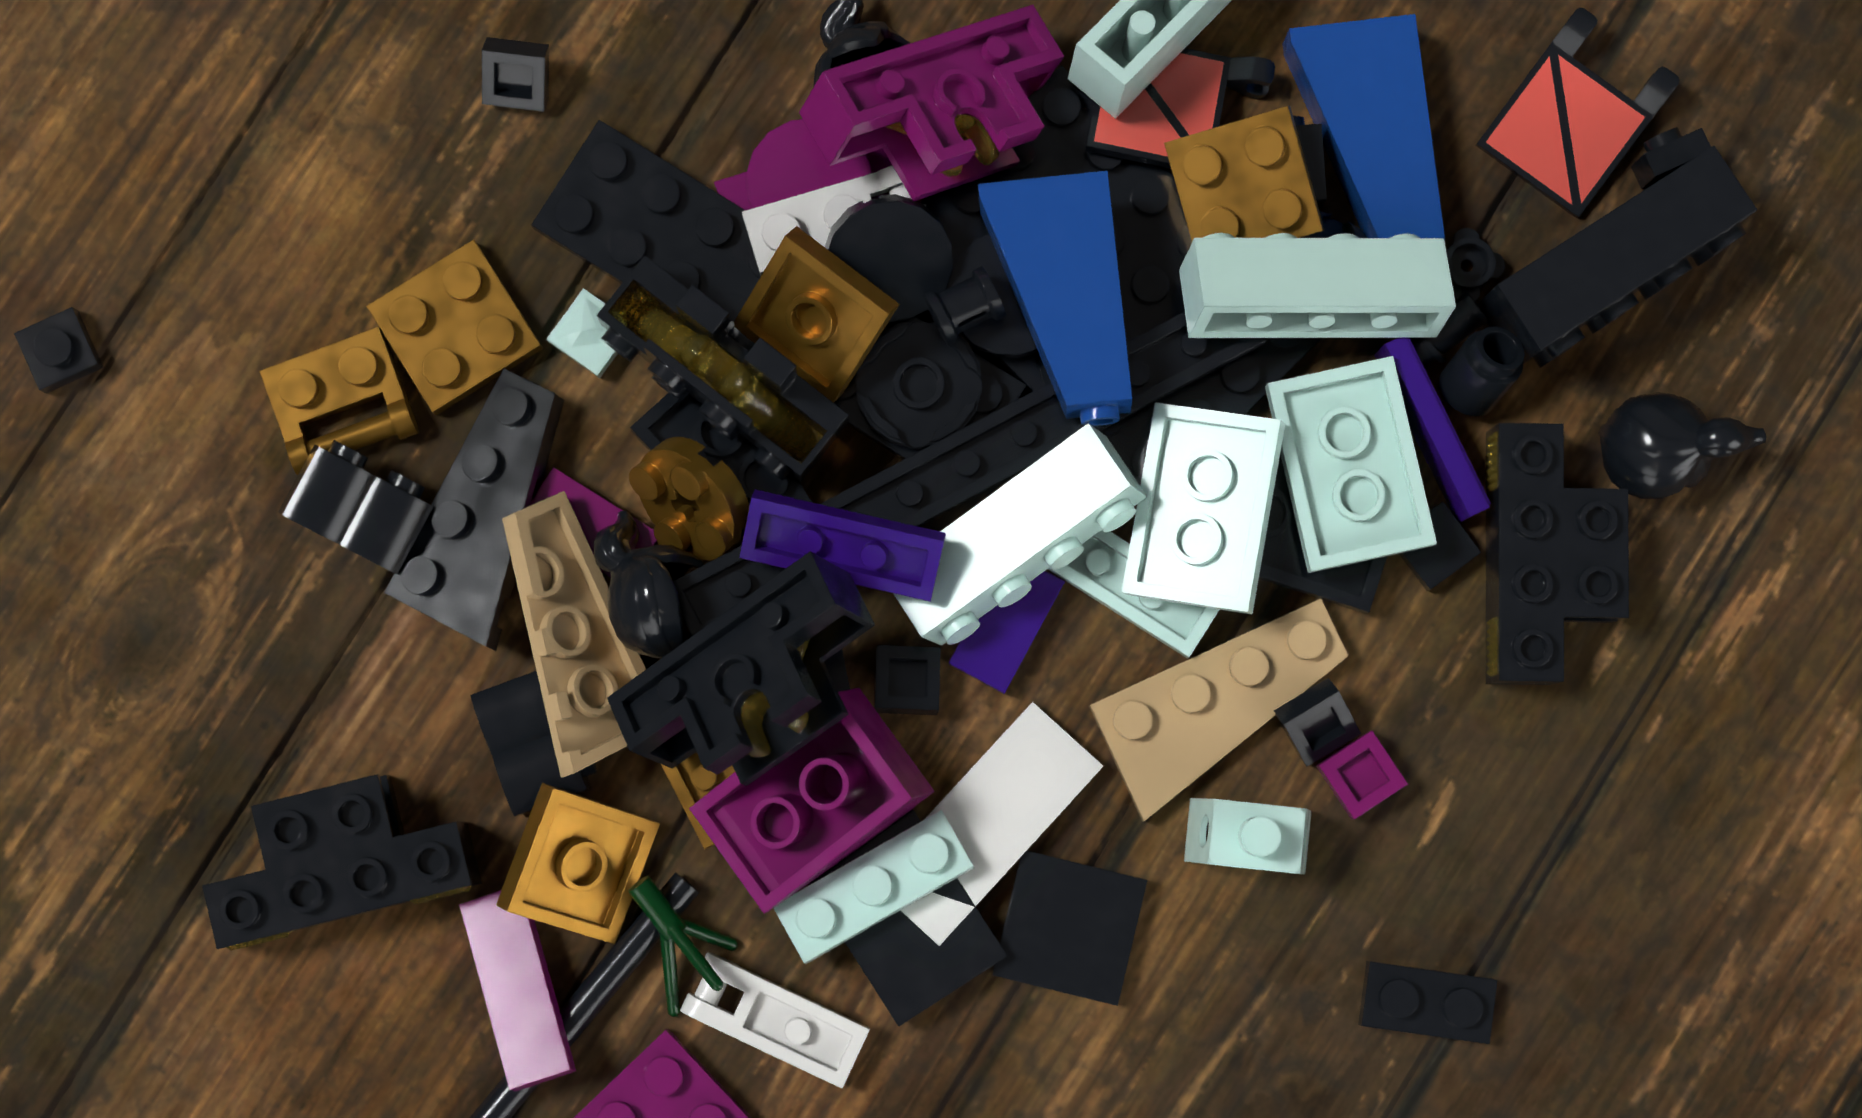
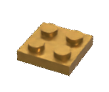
M1290 106L1164 143L1192 241L1194 238H1203L1214 233H1227L1235 238H1266L1273 234L1288 233L1300 238L1325 230Z
M796 226L783 238L736 317L734 327L754 343L759 338L763 339L796 365L798 376L834 403L844 393L900 304Z
M474 239L366 306L435 415L440 414L499 377L503 369L509 371L543 349Z
M542 783L496 906L513 914L615 944L632 900L628 890L640 879L660 823L647 817Z

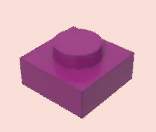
M1372 730L1366 732L1316 766L1351 820L1358 818L1408 784Z

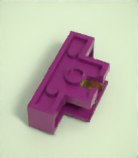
M1030 5L825 70L820 75L799 114L829 166L883 148L914 202L1017 166L1020 160L1012 147L1035 140L1045 127L1028 97L1035 90L1043 88L1064 58V55L1035 6Z

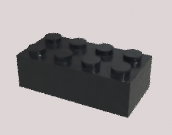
M1712 146L1496 285L1478 305L1490 321L1488 323L1489 327L1496 326L1507 329L1520 340L1525 354L1523 364L1534 359L1539 368H1541L1583 340L1585 336L1579 328L1585 324L1592 334L1596 333L1639 303L1634 295L1638 290L1643 298L1647 300L1693 268L1687 260L1689 257H1692L1697 266H1700L1747 234L1740 223L1755 213L1757 208L1716 147Z

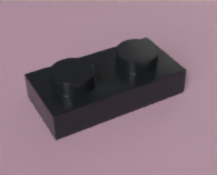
M1366 961L1358 1025L1490 1044L1498 980Z

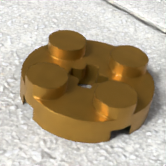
M668 438L645 454L642 461L629 472L630 484L633 490L640 496L648 516L655 525L654 537L659 545H673L701 560L712 561L732 551L743 541L741 533L746 527L750 507L748 499L736 475L722 460L715 466H712L706 458L698 454L706 448L705 446L690 438Z

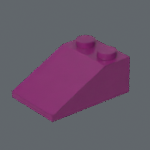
M860 688L838 692L849 715L748 786L741 785L736 772H734L689 808L764 914L774 909L879 835L935 792Z

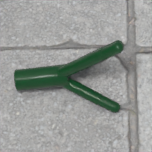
M649 876L640 879L628 892L660 933L667 1012L671 1017H676L680 1013L675 943L714 991H720L723 988V981L687 935L730 951L736 950L739 944L735 938L681 918Z

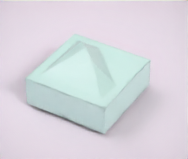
M583 288L546 340L595 376L601 378L618 353L601 339L607 329L600 324L596 315L605 303ZM621 314L616 316L619 322L632 332L635 331V324Z

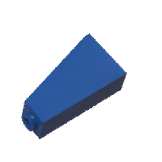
M1410 14L1289 28L1282 43L1284 58L1313 123L1322 124L1323 146L1362 232L1367 238H1390L1399 234H1414L1420 238L1445 239L1416 15Z
M1108 171L978 184L981 216L1066 419L1080 418L1081 425L1083 426L1088 423L1092 426H1103L1120 421L1119 414L1131 413L1132 391Z

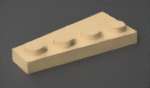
M565 491L502 518L561 778L574 774L627 746L607 697L646 670L639 653L626 648L616 636L607 608L609 587L600 567L596 563L594 554Z
M1321 598L1089 705L1142 822L1147 820L1276 715L1274 710L1304 693L1348 657Z

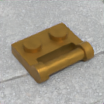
M379 327L259 371L282 432L289 460L297 476L314 444L328 451L335 440L352 450H357L394 435H398L399 439L402 440L419 433L388 343ZM384 397L387 404V412L308 440L304 426Z

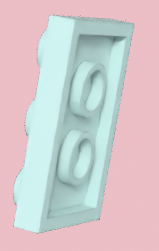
M1393 356L1267 383L1265 389L1272 419H1279L1285 423L1280 455L1308 573L1427 548L1437 544Z
M1155 402L1140 485L1147 497L1137 504L1122 593L1143 598L1253 614L1285 423L1282 420Z

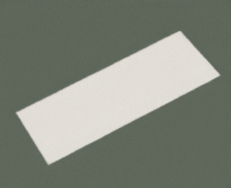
M1033 702L926 817L928 818L942 810L971 860L974 869L958 877V880L975 907L1103 767L1097 759ZM932 892L900 911L940 946L975 907Z

